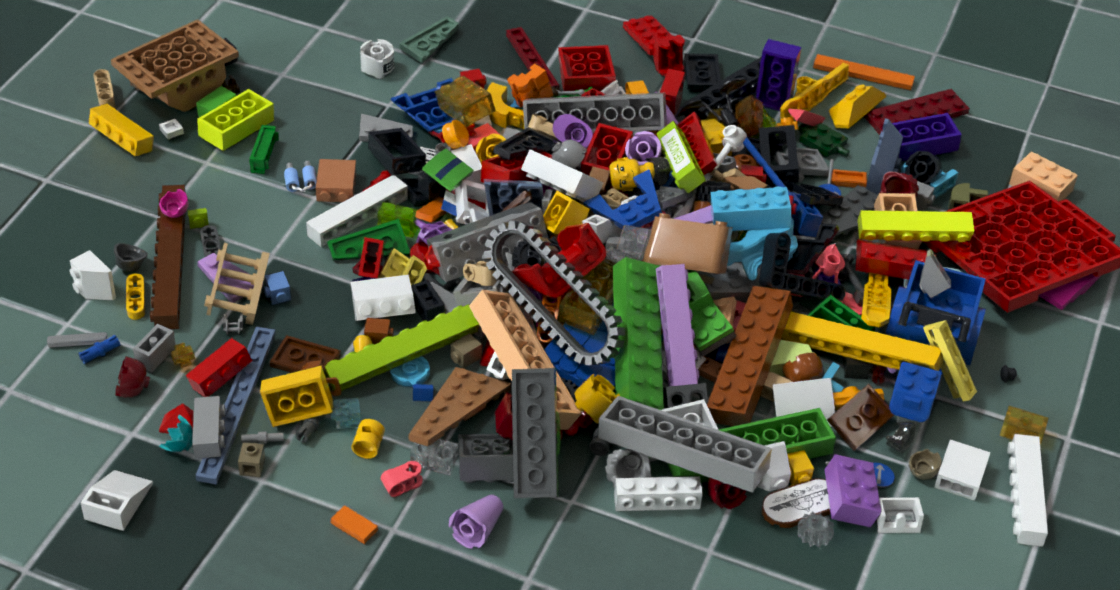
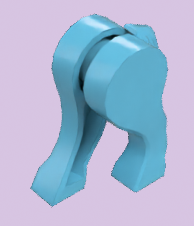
M792 217L791 227L747 230L746 236L741 241L731 242L727 266L732 265L734 262H741L748 279L756 280L758 268L762 264L765 239L769 233H786L790 236L789 261L798 248L797 238L793 235L794 220Z

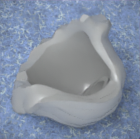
M626 448L615 450L613 454L607 456L606 476L608 481L613 482L614 487L616 478L652 477L650 474L649 456Z

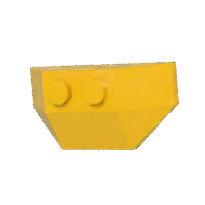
M856 86L853 91L829 109V114L835 128H850L886 98V93L873 86Z

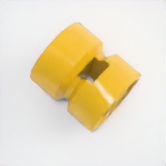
M373 419L362 420L359 423L351 445L352 451L362 458L369 459L375 457L385 433L384 426Z

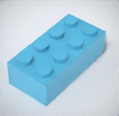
M778 186L764 189L718 190L711 192L713 225H715L716 221L727 222L728 227H733L732 231L791 227V204L787 187Z

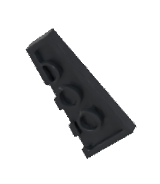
M528 127L496 145L493 153L498 154L502 159L511 160L527 156L529 150L537 153L551 150L558 141Z

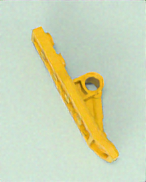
M842 63L819 80L806 76L799 77L794 97L786 100L780 107V117H793L789 113V109L810 111L822 102L831 91L848 79L849 65Z
M869 273L868 283L864 286L861 319L868 326L880 328L889 323L891 289L888 286V276Z

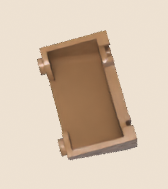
M659 213V217L655 216L643 262L662 266L684 264L685 269L726 274L733 227H728L727 222L716 221L715 225L672 219L671 214Z

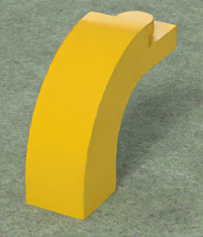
M492 82L486 91V109L491 121L505 129L508 125L525 129L524 112L505 104L507 101V87Z

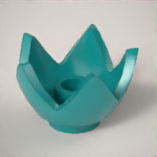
M179 415L178 419L181 423L177 424L178 428L167 429L172 441H166L165 444H161L159 447L171 452L188 451L193 443V428L190 423Z

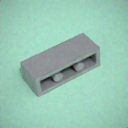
M220 396L194 398L192 445L195 459L221 457V448H225L224 435L221 434L225 432L224 419L222 420V417L226 416L225 404H221Z

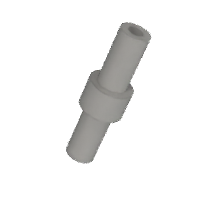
M265 431L258 432V434L241 435L242 443L258 442V444L284 441V433H267Z

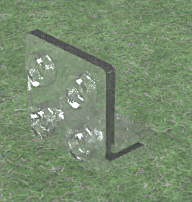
M624 225L617 248L609 247V250L606 249L605 259L614 263H618L625 257L643 261L652 231L647 228Z

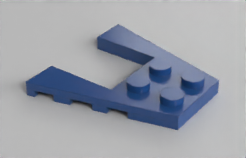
M649 169L633 177L634 183L644 195H640L614 210L611 209L600 194L583 202L584 206L591 209L594 214L602 215L604 218L613 221L617 227L628 233L654 220L655 216L659 217V213H662Z

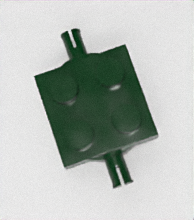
M822 123L813 128H807L803 124L799 125L798 131L804 133L800 136L799 142L812 149H818L826 157L834 153H840L845 157L849 155L850 151L843 148L847 144L848 138L840 132H836Z

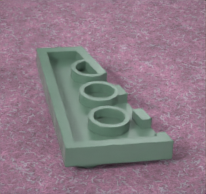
M447 16L400 42L399 49L423 63L459 29V23Z

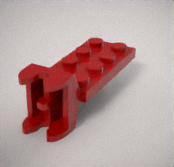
M649 15L644 16V18L630 19L623 22V29L649 55H653L655 69L658 73L666 76L668 69L684 72L683 46L685 45V39L681 35L673 36L653 16Z

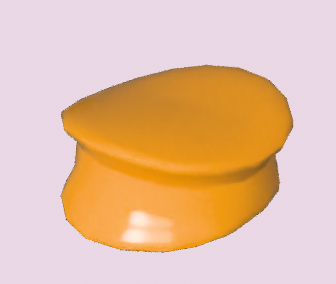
M452 120L451 123H446L442 127L443 138L450 148L457 149L468 144V130L462 122Z

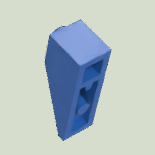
M791 192L798 201L796 214L792 215L794 228L800 236L816 237L823 216L815 205L801 201V194Z

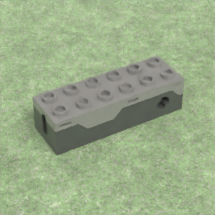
M527 202L428 238L426 240L429 249L424 256L425 265L428 270L433 271L445 282L464 276L463 267L465 264L491 261V259H484V251L491 250V248L485 246L487 239L494 240L490 233L493 229H499L498 225L503 222L518 221L528 223L534 226L533 229H538L543 234L542 237H545L547 230L542 209L531 202ZM515 234L505 241L501 253L503 261L507 260L506 252L512 254L514 247H518V242L523 243L524 237Z

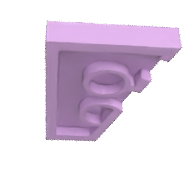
M215 253L199 260L197 264L213 284L219 261H216L217 255ZM224 261V269L249 274L234 264ZM220 276L219 279L220 284L246 290L254 288L251 282ZM221 292L232 303L243 298L242 296Z

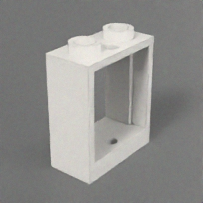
M466 179L463 180L460 186L455 189L456 222L465 225L470 223L471 208H468V198L484 202L486 213L478 212L489 217L485 186Z

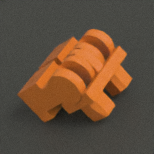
M536 64L530 67V72L526 75L523 73L519 76L513 74L507 79L512 89V96L520 108L523 106V100L551 98L553 96L546 70Z

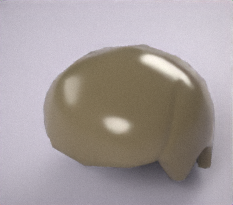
M929 449L914 453L910 457L908 466L915 477L929 480L938 475L942 460L938 452L932 453Z

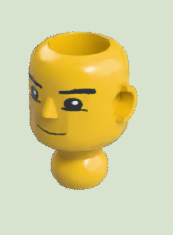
M628 157L617 159V161L612 162L609 166L612 187L622 190V192L633 190V188L637 187L633 177L648 169L653 179L655 177L653 163L646 162L644 165L639 166L636 159H628Z

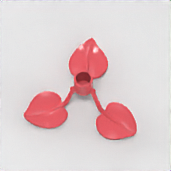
M836 244L827 246L816 260L815 264L820 268L812 278L816 279L823 272L826 276L834 275V283L838 284L839 271L844 269L845 260L839 253ZM794 274L805 277L803 274ZM845 292V297L840 302L859 315H862V305L856 303L852 294ZM791 294L793 296L803 297L801 295Z

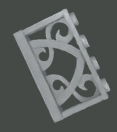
M504 260L503 262L509 269L508 261ZM464 277L453 291L457 306H466L473 302L481 290L509 293L510 289L504 288L500 284L502 280H497L494 286H483L479 283L468 281Z

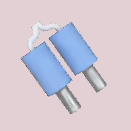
M305 161V167L302 169L305 186L303 190L299 188L297 170L293 168L292 163L286 164L287 169L284 171V178L288 191L300 190V192H305L306 189L312 190L316 188V170L311 166L310 161Z

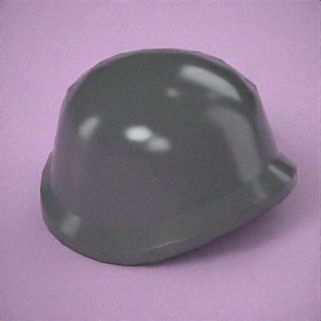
M117 243L114 246L116 265L124 271L138 270L148 255L145 250L130 244Z

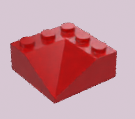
M608 45L558 47L563 91L587 90L589 87L602 91L615 81L616 76Z

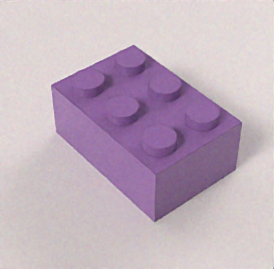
M835 454L825 468L831 518L871 527L881 513L874 465L872 462Z

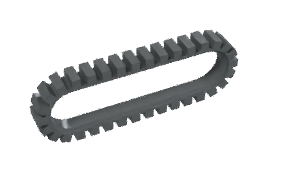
M509 221V223L503 222L499 224V229H493L490 235L494 240L487 239L485 246L491 248L489 251H484V259H491V261L486 263L488 269L495 271L492 274L496 280H502L500 284L504 288L510 289L508 292L512 297H518L516 301L520 305H525L524 309L528 314H534L532 318L536 322L542 323L540 325L544 331H550L548 335L553 340H558L556 344L560 348H567L564 352L569 357H575L574 361L580 364L600 365L610 362V358H616L620 353L616 348H623L624 340L619 339L618 336L625 335V328L618 327V325L623 323L621 316L614 315L617 310L613 306L607 305L608 301L604 297H598L600 293L595 288H590L592 284L588 280H583L584 276L579 271H574L575 267L571 263L566 262L567 259L564 255L557 254L559 250L555 246H549L551 242L547 238L542 237L543 234L538 229H533L534 226L528 223ZM519 234L524 237L604 321L607 326L608 336L603 348L593 353L583 348L508 269L503 262L501 253L505 241L510 236Z

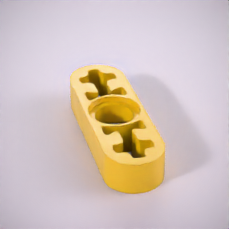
M131 274L126 279V310L128 317L133 320L141 319L145 315L144 277L141 274ZM132 295H140L139 298H131Z

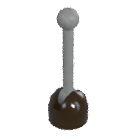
M551 87L553 92L551 98L559 97L560 95L579 94L581 96L585 93L583 89L579 91H560L557 87Z

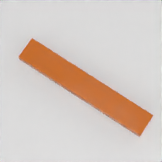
M817 54L813 65L814 69L831 72L842 63H846L849 65V77L911 90L915 78L912 75Z

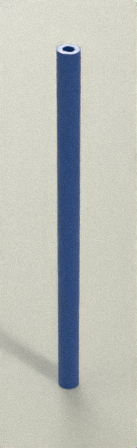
M746 138L743 142L744 146L758 164L763 167V170L776 187H786L750 140ZM794 198V203L798 204V201Z

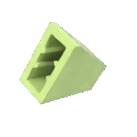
M780 340L769 372L784 376L782 370L786 362L790 360L792 363L797 360L796 356L814 352L811 351L809 344Z

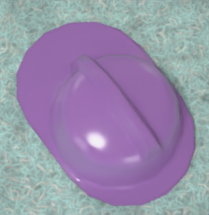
M563 114L554 121L553 133L559 141L575 140L585 148L589 146L593 132L586 123L570 114Z

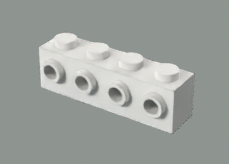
M700 477L616 478L614 491L616 511L700 509L702 499Z

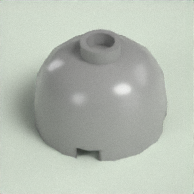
M565 140L562 143L558 142L552 149L554 151L552 159L575 169L585 156L582 154L583 151L586 152L587 149L575 140Z

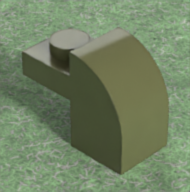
M970 183L958 184L952 189L948 210L988 196V191L970 188Z

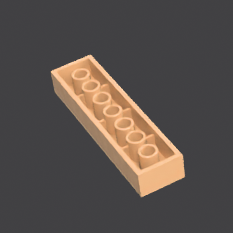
M481 290L469 307L511 381L512 369L554 368L514 298L509 293ZM556 371L557 412L560 418V429L568 430L582 413L576 407L572 396Z

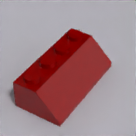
M857 239L856 271L910 279L915 260L925 262L927 251Z

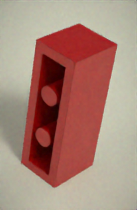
M231 338L185 376L193 390L204 397H209L253 360L246 347Z

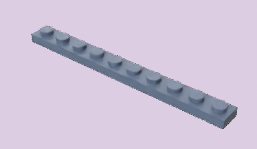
M255 328L247 348L253 361L237 373L225 402L226 416L222 417V420L224 419L225 432L221 434L224 435L225 448H221V457L202 458L195 475L196 481L211 484L218 483L276 336L275 329Z

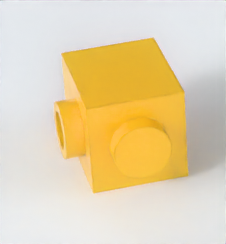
M805 450L788 453L791 472L789 481L791 485L810 481L813 476L814 467Z

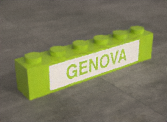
M672 121L656 133L661 142V151L665 155L664 158L672 171L671 174L675 179L676 185L681 190L684 188L689 194L706 179L684 132Z

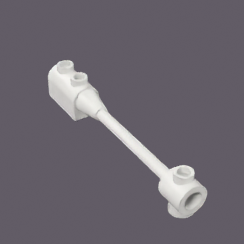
M729 125L724 128L723 134L725 137L722 140L724 148L716 157V170L730 151L738 152L744 148L743 142L747 135L741 128L735 125ZM710 173L704 175L706 182L712 177ZM697 188L692 191L693 197L685 200L684 203L676 204L674 207H667L664 210L665 213L671 214L672 219L690 213L697 196Z

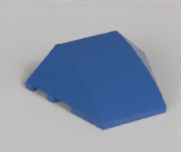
M452 78L438 82L436 88L412 96L404 93L391 98L393 103L429 132L441 129L446 123H451L452 120L461 122Z

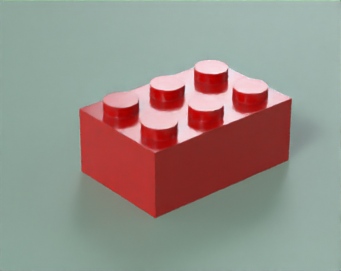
M598 123L581 162V172L590 176L593 166L609 170L612 162L617 161L619 158L627 157L625 147L627 141L633 137V131Z

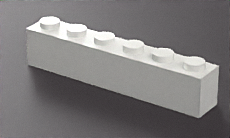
M395 175L384 179L307 221V236L320 247L325 246L327 241L343 236L407 200V185Z
M1014 434L1013 440L1008 443L1007 448L1008 454H1011L1009 470H1012L1010 475V485L1013 486L1011 501L1014 502L1012 518L1016 520L1014 522L1013 534L1017 535V544L1043 546L1048 530L1040 440L1038 436Z

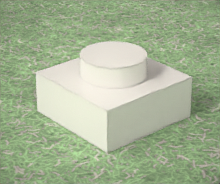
M176 119L159 124L160 131L167 139L184 134L183 127Z

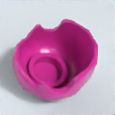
M177 189L176 192L168 191L160 200L161 212L171 218H177L185 214L189 206L187 194L181 189Z

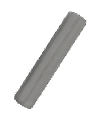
M106 332L48 336L47 345L49 348L94 345L96 342L100 343L108 339Z

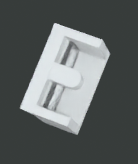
M879 498L881 513L877 518L878 533H920L924 514L919 498Z

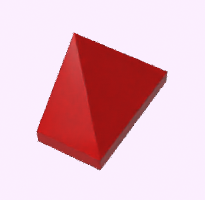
M182 403L164 415L159 432L168 433V428H178L177 424L181 423L178 419L179 415L184 417L193 428L194 411Z

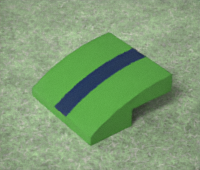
M446 148L434 156L422 168L423 171L450 192L459 187L461 182L470 177L474 171Z

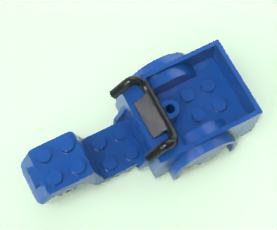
M915 260L907 288L901 286L898 288L885 335L930 345L923 327L946 320L965 365L970 366L986 309L978 307L986 278L944 268L951 279V287L930 298L927 293L924 294L919 286L924 262ZM908 362L901 363L889 404L891 413L897 416V424L915 428L917 422L928 420L941 375L943 374L941 368L937 371Z

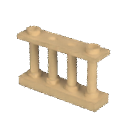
M224 243L223 249L218 250L216 261H219L211 296H206L204 305L208 307L206 315H211L212 307L214 306L241 312L247 316L245 324L253 325L270 253L262 252L261 258L254 260L226 253L228 243ZM224 261L254 267L255 270H258L257 274L253 273L251 275L224 269ZM220 276L251 282L254 288L246 290L220 284L219 279ZM216 291L246 297L247 300H250V304L241 305L215 299Z

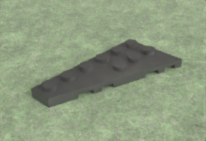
M857 185L844 196L842 204H835L822 215L823 220L821 224H837L839 231L835 236L840 234L847 235L853 229L857 231V220L860 211H875L874 203L878 194Z

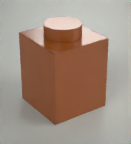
M367 318L364 335L370 337L375 345L380 343L385 337H393L394 328L390 327L389 319Z

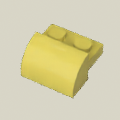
M394 248L383 265L378 278L409 275L410 283L413 285L421 282L427 267L416 256L413 255L409 259Z

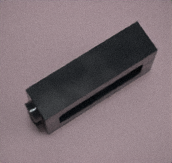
M794 125L759 128L761 156L782 182L784 180L799 182ZM787 143L789 163L787 165H771L769 145ZM767 174L765 184H768L770 179Z
M402 128L368 132V149L391 175L423 171L422 168L426 165V154ZM395 148L402 156L394 157L388 149Z

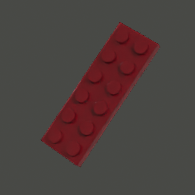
M952 89L870 110L864 115V118L880 135L885 118L889 119L891 123L948 113L951 118L968 114L970 108Z

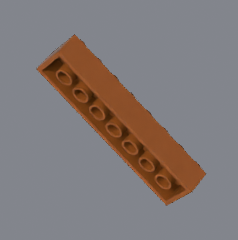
M759 286L752 287L735 331L736 337L731 341L707 403L715 423L737 426L751 422L793 308L790 291Z

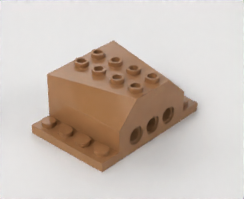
M197 19L111 59V65L130 80V86L144 92L151 99L155 97L165 102L168 106L186 112L196 107V102L222 85L226 79L225 63L239 57V52Z

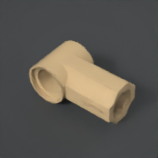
M533 114L528 127L559 142L553 133L554 123L547 121L546 118L540 115Z

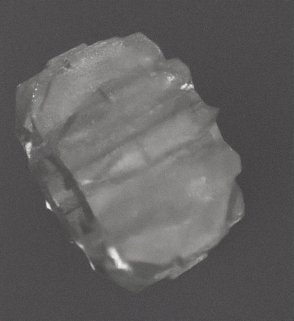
M812 511L810 515L804 514L798 522V537L802 538V543L808 542L810 547L816 545L820 548L822 544L827 546L829 540L833 538L834 525L830 521L829 516L823 517L821 512L817 515Z

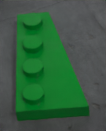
M399 219L327 241L333 260L361 259L365 237L385 241L383 257H388L394 248L403 255H410V249Z

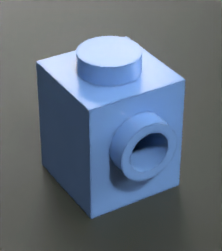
M284 272L265 275L266 286L264 287V293L266 298H270L272 305L290 301V286Z

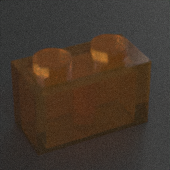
M752 95L736 104V118L739 122L736 126L744 130L749 137L759 133V128H763V103Z

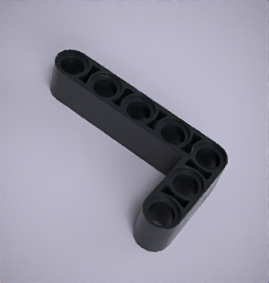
M769 233L766 236L759 282L762 287L787 290L791 294L825 300L830 295L839 301L843 300L845 297L843 285L786 273L791 245L790 236L786 233Z

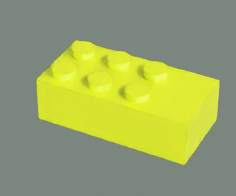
M248 89L198 118V136L224 151L259 130L262 125H267L274 121V103Z

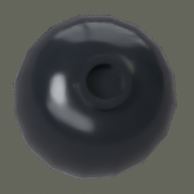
M917 151L906 162L908 167L905 174H911L914 179L930 186V183L935 182L941 176L942 164L939 158L930 152Z

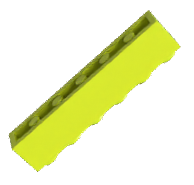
M861 210L857 220L859 239L868 241L921 240L926 242L939 240L941 242H966L971 240L974 233L972 212Z

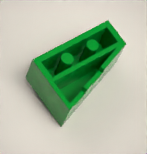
M832 295L807 315L875 332V327L868 326L861 319V315Z

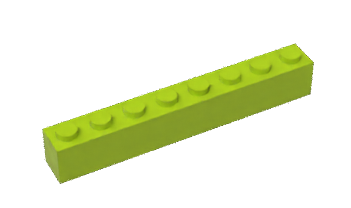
M469 304L457 306L452 312L447 314L441 313L431 321H422L417 327L412 329L406 328L394 337H385L380 343L375 345L369 344L359 352H350L343 359H335L328 362L324 369L326 378H338L341 391L451 344L469 333L478 332L479 323L474 317ZM329 383L332 390L334 391L336 389L335 385Z

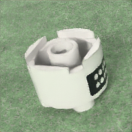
M377 39V42L369 40L363 43L360 48L362 72L381 79L394 69V50L391 43L382 39Z

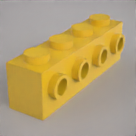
M109 104L90 108L89 124L135 157L152 151L154 136Z

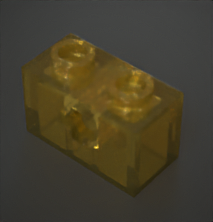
M1009 406L999 436L1012 440L1014 434L1038 436L1041 445L1049 418Z

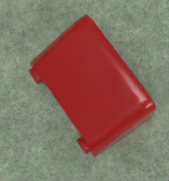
M589 223L567 226L558 234L557 242L562 249L558 254L564 255L567 259L566 262L571 263L575 267L574 271H579L583 276L605 259L606 249ZM548 262L542 267L539 263L534 264L532 267L529 264H521L511 271L524 285L550 298L559 297L571 288Z

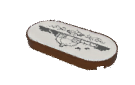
M821 478L810 479V481L773 491L764 498L762 503V515L765 520L772 525H780V528H791L831 514L826 479Z

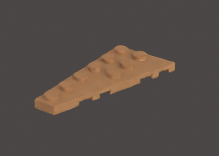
M455 367L409 433L408 441L425 446L431 445L443 437L445 431L450 428H456L460 421L463 419L466 421L484 409L488 402L500 398L501 393L509 392L512 383Z

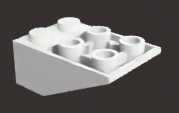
M116 470L112 471L91 486L81 501L84 519L124 531L153 485V481Z

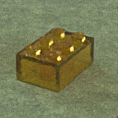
M465 76L458 77L455 81L448 85H443L435 91L440 109L462 122L466 127L496 111L491 93Z

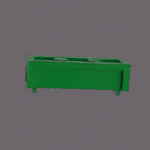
M261 126L249 158L251 173L265 174V170L269 169L271 153L275 142L279 140V132L276 131V126Z

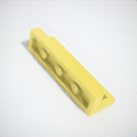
M944 320L925 325L923 329L930 345L939 347L942 352L943 364L941 370L953 398L961 397L963 402L970 400L977 390L947 321Z

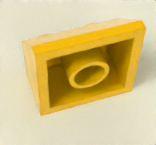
M556 191L543 214L545 226L553 233L559 234L567 226L582 224L583 220L587 219L590 209Z

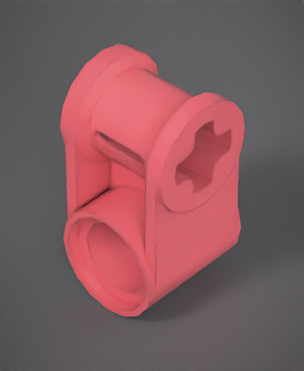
M409 461L393 469L386 470L380 479L389 495L397 497L422 485L423 479L420 475L422 467L416 461Z

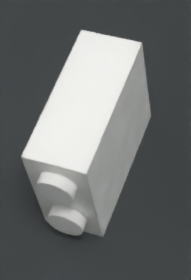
M950 440L934 488L975 501L990 452Z

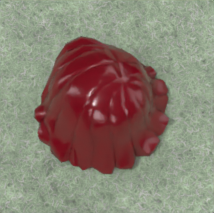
M888 171L883 176L880 193L915 194L916 198L917 191H919L918 181L911 174L907 175L905 173Z

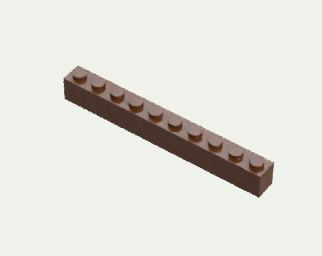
M162 185V193H159V203L168 191L176 192L177 189H181L186 193L185 185ZM158 205V216L160 218H157V229H159L156 231V241L158 243H155V254L157 256H154V267L156 270H153V280L156 282L152 283V294L155 296L151 297V307L154 310H150V321L154 322L155 326L159 324L168 329H179L186 213L180 217L171 218L164 215Z

